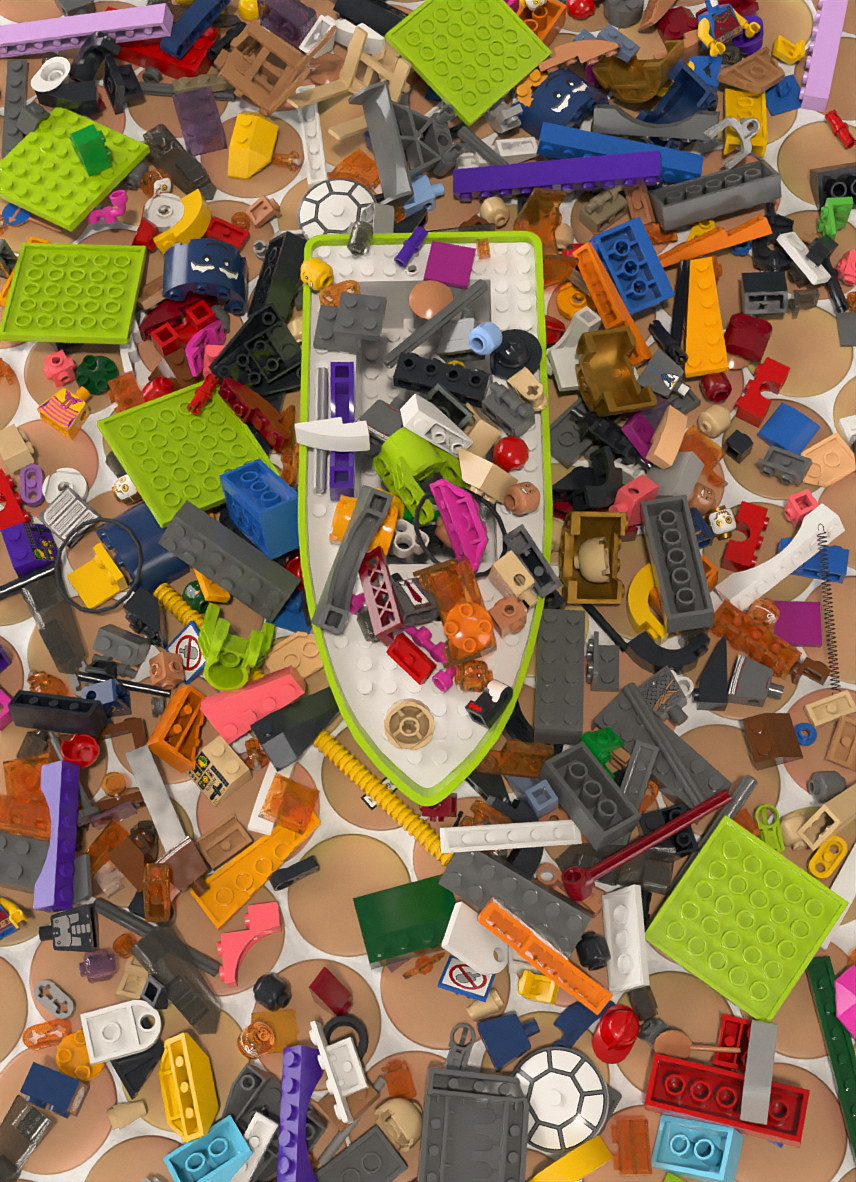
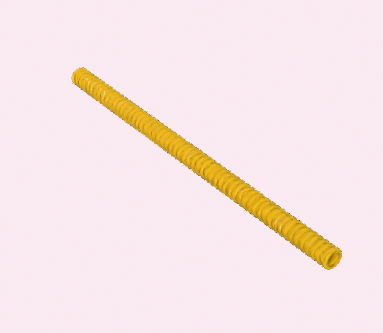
M163 583L157 587L153 596L158 598L160 604H163V607L168 609L169 613H173V616L184 627L191 620H194L198 629H201L204 616L199 614V611L191 610L186 601H183L182 596L175 592L174 588L170 587L168 583ZM257 668L249 674L247 682L260 679L267 674H263V670ZM324 728L313 742V746L319 748L318 751L320 753L324 752V757H329V761L334 762L335 767H340L339 770L345 772L346 777L350 776V781H355V785L357 787L360 786L362 792L366 791V796H371V800L376 801L377 806H382V810L387 811L388 816H393L392 820L398 821V825L403 826L404 831H409L408 834L414 836L415 841H420L419 845L425 846V850L430 851L432 857L436 856V860L438 862L441 861L443 867L448 866L456 852L441 853L440 834H436V830L434 828L431 829L429 823L425 824V820L423 818L420 819L418 813L414 814V810L412 808L409 809L408 804H403V799H398V795L393 794L392 789H387L388 786L382 784V780L377 779V775L371 774L372 771L366 769L365 764L361 765V761L359 759L356 760L355 755H350L351 752L345 750V746L340 745V741L335 740L333 735L330 736V732L324 731Z

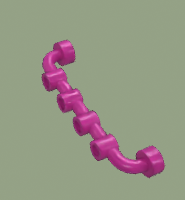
M118 190L110 195L111 202L114 206H118L117 209H113L112 206L103 209H96L95 207L86 216L89 224L99 222L100 218H104L105 223L110 224L115 222L117 217L122 216L126 212V202L129 200L126 191Z
M364 592L358 595L352 593L349 612L357 615L364 608L363 602H366ZM388 613V617L393 621L390 613ZM414 626L399 629L408 633L416 645L423 646L435 661L441 662L446 667L445 672L440 670L432 677L434 685L442 692H446L451 688L456 667L454 661L448 656L450 653L449 647L442 641L435 645L430 640L432 637L430 630L425 626L419 629Z

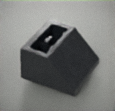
M785 271L741 273L742 313L749 316L787 314L788 289Z
M140 587L123 606L126 613L125 618L130 622L129 627L135 633H143L147 636L146 639L151 641L150 644L154 647L159 645L165 650L168 643L164 612L158 598Z
M685 804L641 814L642 816L636 825L640 838L687 812ZM692 826L684 828L645 851L649 869L673 863L698 851L699 848Z

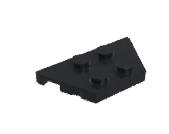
M144 1018L141 1022L142 1028L151 1029L146 1018ZM159 1040L151 1048L143 1052L110 1061L132 1100L136 1098L163 1055L164 1049Z

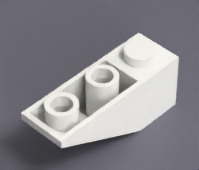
M414 394L400 409L405 428L459 458L458 450L460 448L467 450L473 444V440L434 404L417 394Z

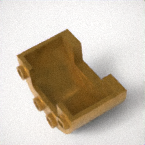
M666 40L664 44L667 55L663 59L638 60L635 55L627 63L618 57L611 56L606 58V55H604L592 67V71L604 89L609 88L615 93L614 97L629 103L646 102L653 98L670 79L667 75L678 60H684V40Z
M630 326L583 332L579 338L576 354H580L579 364H575L577 382L586 406L591 412L596 411L597 416L603 417L647 410L657 405L656 395L653 393L651 386L646 385L641 391V387L634 375V367L630 363L628 355L636 347V339L631 332Z
M568 512L565 517V521H568V524L562 526L559 547L560 580L565 583V587H562V594L566 603L621 604V599L625 596V585L617 578V572L620 571L618 549H621L622 544L621 536L619 535L625 536V530L629 526L626 512ZM605 536L607 542L602 544H604V549L608 548L610 574H606V576L610 578V581L601 583L588 581L582 576L580 569H575L574 555H578L579 547L588 539Z

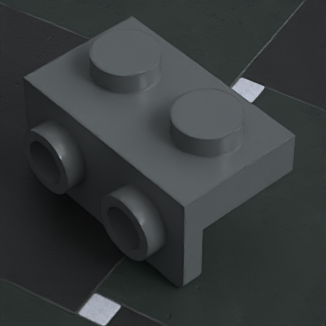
M771 445L764 460L759 458L757 461L761 473L768 477L776 476L787 484L795 483L801 485L813 463L810 458Z

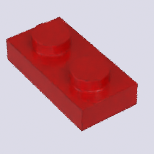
M213 216L204 236L228 243L241 251L250 238V232Z
M404 633L397 634L395 642L386 651L419 685L427 681L437 666Z

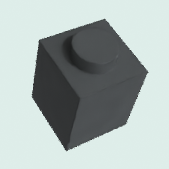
M34 101L22 108L15 126L28 135L30 132H34L42 121L47 120L50 113Z

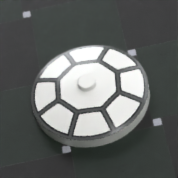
M345 178L322 181L312 187L300 202L297 212L299 230L305 231V234L308 235V240L320 234H346L350 223L360 225L362 211L371 203H377V200L367 187L357 181Z
M547 1047L531 1053L515 1068L511 1077L519 1078L520 1087L529 1103L527 1138L529 1145L544 1152L564 1154L573 1151L597 1136L608 1114L609 1095L602 1073L589 1058L570 1048Z

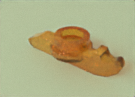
M445 952L436 954L431 958L427 956L419 957L415 967L404 973L403 977L408 979L418 973L422 975L429 974L433 969V964L439 962L445 956Z

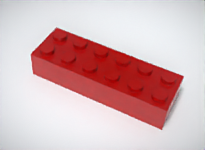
M108 6L105 11H112L118 9ZM163 37L115 43L121 49L118 55H113L114 58L145 69L148 66L154 67V69L157 68V71L160 70L162 75L177 80L181 77L191 78L207 74L215 59L212 60L207 55V50L214 43L203 38H199L181 59H177L160 49V42Z
M655 1053L644 1106L647 1111L731 1127L741 1134L800 1148L810 1090L772 1081L767 1125L741 1121L740 1115L745 1074Z

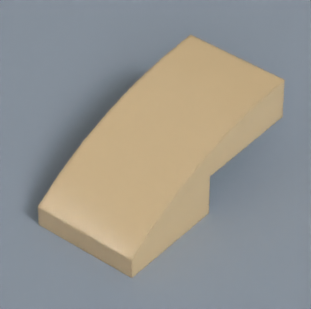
M137 947L132 948L124 966L125 973L116 991L117 999L124 1001L142 1000L140 996L149 974L152 973L156 952Z

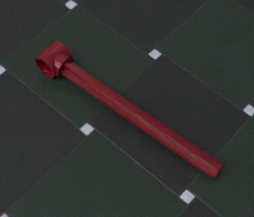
M724 789L591 868L587 869L584 866L567 868L562 873L561 879L569 899L572 901L585 900L592 893V888L595 886L594 881L731 802L732 797Z

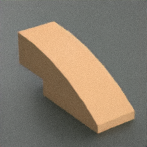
M671 405L667 407L650 441L652 446L646 456V459L663 470L672 466L681 446L687 425V416Z

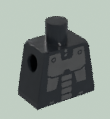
M95 903L85 904L53 914L50 917L51 925L39 927L40 941L53 940L54 950L94 952L99 950Z

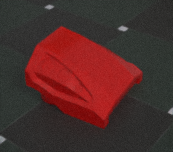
M722 1014L717 1047L740 1048L741 1052H715L712 1065L745 1073L751 1020Z

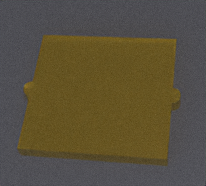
M295 1009L251 1013L252 1023L263 1022L264 1025H268L275 1037L270 1045L264 1047L260 1040L250 1033L253 1040V1050H255L253 1052H256V1055L283 1053L284 1048L297 1046V1033L299 1029L296 1027Z

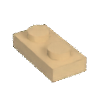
M847 689L805 705L804 711L811 725L816 729L839 720V717L842 715L848 717L856 714V705Z

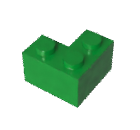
M94 124L70 134L69 138L73 149L89 177L112 167L109 160L112 158L109 148L107 146L104 147L106 142L105 136L101 130L97 131Z

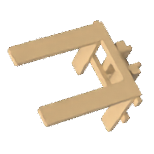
M358 26L355 27L351 43L348 45V53L343 69L340 71V78L336 81L291 95L287 98V102L296 109H300L346 92L355 94L369 85L378 83L379 79H381V82L387 81L391 100L399 103L402 92L408 93L411 86L406 82L411 64L404 58H401V55L387 40L381 55L378 53H374L371 56L363 51L368 32ZM360 60L368 65L363 82L355 77ZM365 115L332 126L328 129V133L337 140H342L366 131L368 127Z

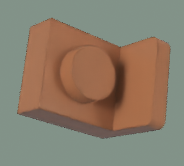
M264 195L245 211L258 228L273 215L278 218L282 216L278 210L280 208L279 204L273 198L268 199Z

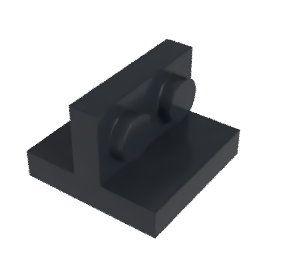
M113 55L105 56L103 86L114 113L121 114L123 113V103L143 99V91L131 64L117 66Z

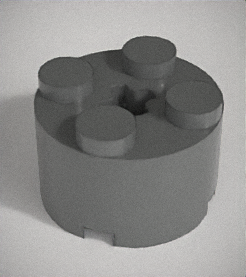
M605 0L604 16L614 27L630 28V25L638 24L641 21L644 0Z

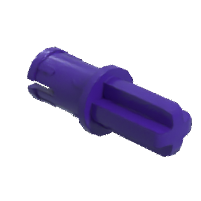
M418 226L410 238L403 242L404 246L394 258L395 263L400 267L405 268L412 256L419 252V246L428 235L424 227Z

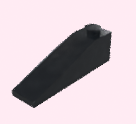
M329 686L268 714L250 725L278 773L296 762L303 755L305 749L318 738L319 733L326 725L333 721L340 710Z

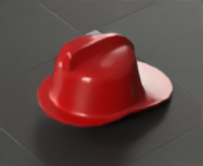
M144 205L140 225L131 246H146L147 250L152 251L156 246L153 238L160 233L154 223L143 217Z
M545 315L547 347L548 344H556L566 330L563 322Z
M621 1004L608 1008L594 1032L592 1048L596 1057L604 1063L617 1064L623 1061L630 1053L637 1039L640 1022L638 1016L630 1007Z

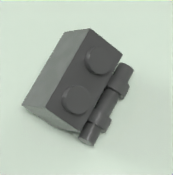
M493 382L490 386L493 392L482 401V412L509 436L520 438L535 424V410L529 403H524L519 399L513 389Z
M108 624L98 629L93 645V650L102 653L103 656L94 654L92 662L95 659L115 662L112 661V658L122 662L121 664L115 662L117 675L123 678L127 676L134 679L137 671L130 668V666H135L145 661L151 641L113 624Z

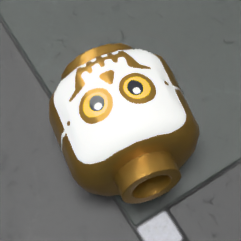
M127 474L114 481L112 492L119 503L122 502L125 505H129L142 499Z
M725 505L708 510L709 514L705 516V521L714 535L718 536L719 540L732 536L731 531L737 528L733 510L726 508Z

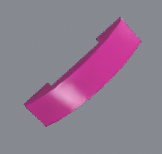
M217 320L201 329L190 339L186 346L185 352L193 377L198 376L204 368L205 346L222 345L226 341L221 320Z

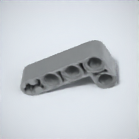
M371 203L362 211L360 225L367 228V234L393 233L394 207Z
M752 1020L741 1105V1121L767 1125L778 1024Z

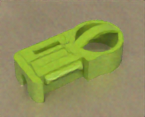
M770 804L761 805L753 815L756 829L761 831L759 832L760 839L777 852L782 853L785 850L780 827L779 812ZM766 809L771 810L775 816V821L772 825L768 824ZM759 810H761L763 824L758 818Z

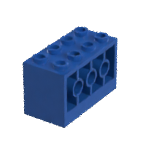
M640 216L599 233L588 241L592 243L632 318L664 304L675 295Z
M260 458L219 475L230 521L270 560L300 548L298 493Z

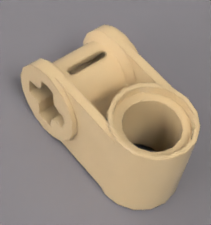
M526 367L506 381L508 387L513 389L524 403H529L535 411H541L546 407L547 397L544 394L543 386Z

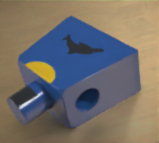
M691 56L688 66L717 93L719 84L717 77L721 70L722 56Z

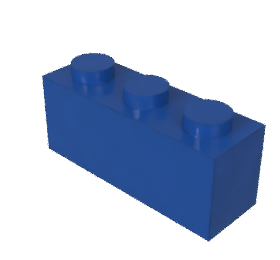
M781 538L777 547V554L786 548L794 538ZM837 545L824 547L822 549H828V551L821 553L829 555L822 556L823 554H818L817 552L790 574L821 580V578L827 577L820 575L825 573L820 571V569H823V567H820L822 565L830 567L822 570L830 571V573L822 574L831 576L824 579L842 583L847 574L849 550ZM819 556H822L821 558H829V559H828V560H824V559H820V558H818V557H819ZM820 560H824V561H821V562H829V564L820 563L819 561H820Z

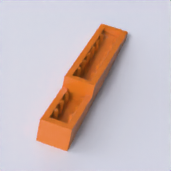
M760 215L727 232L724 228L718 226L658 255L662 267L678 263L681 259L688 260L772 234V230L767 218Z
M587 242L572 252L605 329L630 326L631 332L636 339V347L628 357L633 367L637 368L651 360L653 356L592 243Z
M493 897L478 914L477 921L516 950L520 957L595 1014L599 1015L613 997L610 991Z

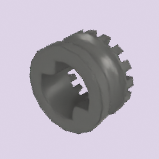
M151 66L146 67L142 75V79L145 82L159 83V80L162 78L160 70L157 71V68L154 69Z
M160 696L159 699L152 697L151 708L154 707L152 709L154 718L159 714H163L166 709V702L164 696Z

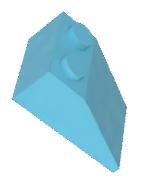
M229 1115L213 1125L206 1136L188 1141L165 1156L163 1160L175 1182H229L253 1153L233 1118Z
M661 1115L650 1166L701 1182H735L744 1137L735 1128Z

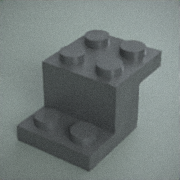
M341 292L338 307L320 305L313 342L314 348L359 353L361 339L380 341L387 298Z

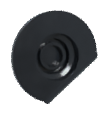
M510 329L501 332L503 337L501 345L490 353V369L492 374L501 379L508 380L524 367L533 373L539 367L542 360V348L538 339L533 334L520 329Z

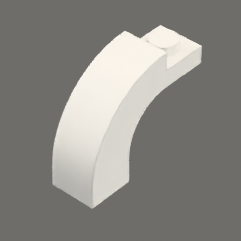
M586 306L573 314L564 335L554 346L546 350L547 373L550 376L554 374L548 356L550 349L577 347L583 332L598 331L602 320L589 307Z

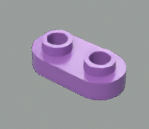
M36 464L26 465L20 471L21 498L29 507H36L44 500L42 488L44 475L41 468ZM33 495H37L36 498L30 499Z

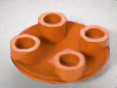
M464 602L455 606L449 612L444 625V632L451 643L469 653L485 647L491 640L494 630L493 620L489 612L483 606L473 602Z

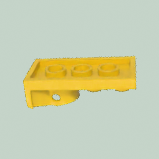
M725 88L724 117H733L739 122L742 118L748 117L759 121V131L750 138L751 152L764 158L768 142L765 91L756 94L743 89ZM729 125L725 127L723 155H728L735 151L736 144L741 145L737 133Z

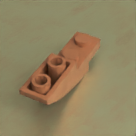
M605 40L574 41L555 47L556 56L538 65L541 72H547L548 74L558 70L560 65L566 64V66L578 62L577 58H579L581 64L587 63L590 66L599 62L598 58L604 55L608 58L618 54L617 50L622 48L619 43Z

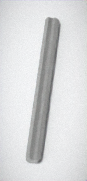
M318 367L315 370L314 421L327 419L328 369L325 367ZM314 448L313 491L315 493H324L326 491L327 450Z

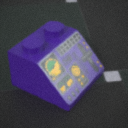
M19 523L1 530L12 566L18 577L33 572V569L36 567L39 569L56 561L58 550L52 532L44 524Z

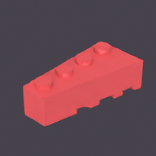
M290 665L264 675L260 679L250 680L238 690L230 692L221 691L220 694L212 697L202 698L200 710L223 739L230 744L251 730L250 725L268 714L285 707L304 694L306 683L295 668Z

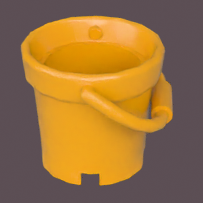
M340 495V501L337 503L331 525L333 530L332 534H329V541L341 544L358 498ZM391 501L386 517L375 533L366 553L381 546L385 557L387 556L397 522L398 502Z

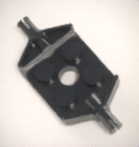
M767 203V214L764 217L768 220L772 234L752 240L754 266L768 272L785 271L796 266V263L776 239L780 234L793 232L794 220L776 214L775 203ZM773 244V245L777 246L778 249H777V250H771V249L768 247V245Z
M576 406L570 411L569 414L581 423L582 436L584 437L588 431L593 433L596 439L604 441L611 446L614 452L624 456L620 462L621 464L638 463L647 470L654 464L652 462L647 464L623 433L622 427L607 416H597V412L583 413Z

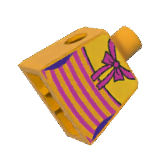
M80 387L75 394L66 388H62L41 404L37 411L41 420L70 440H73L90 415V410L85 401L91 394L84 387Z

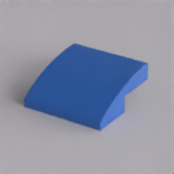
M782 402L757 435L769 446H777L800 455L821 427L797 409Z

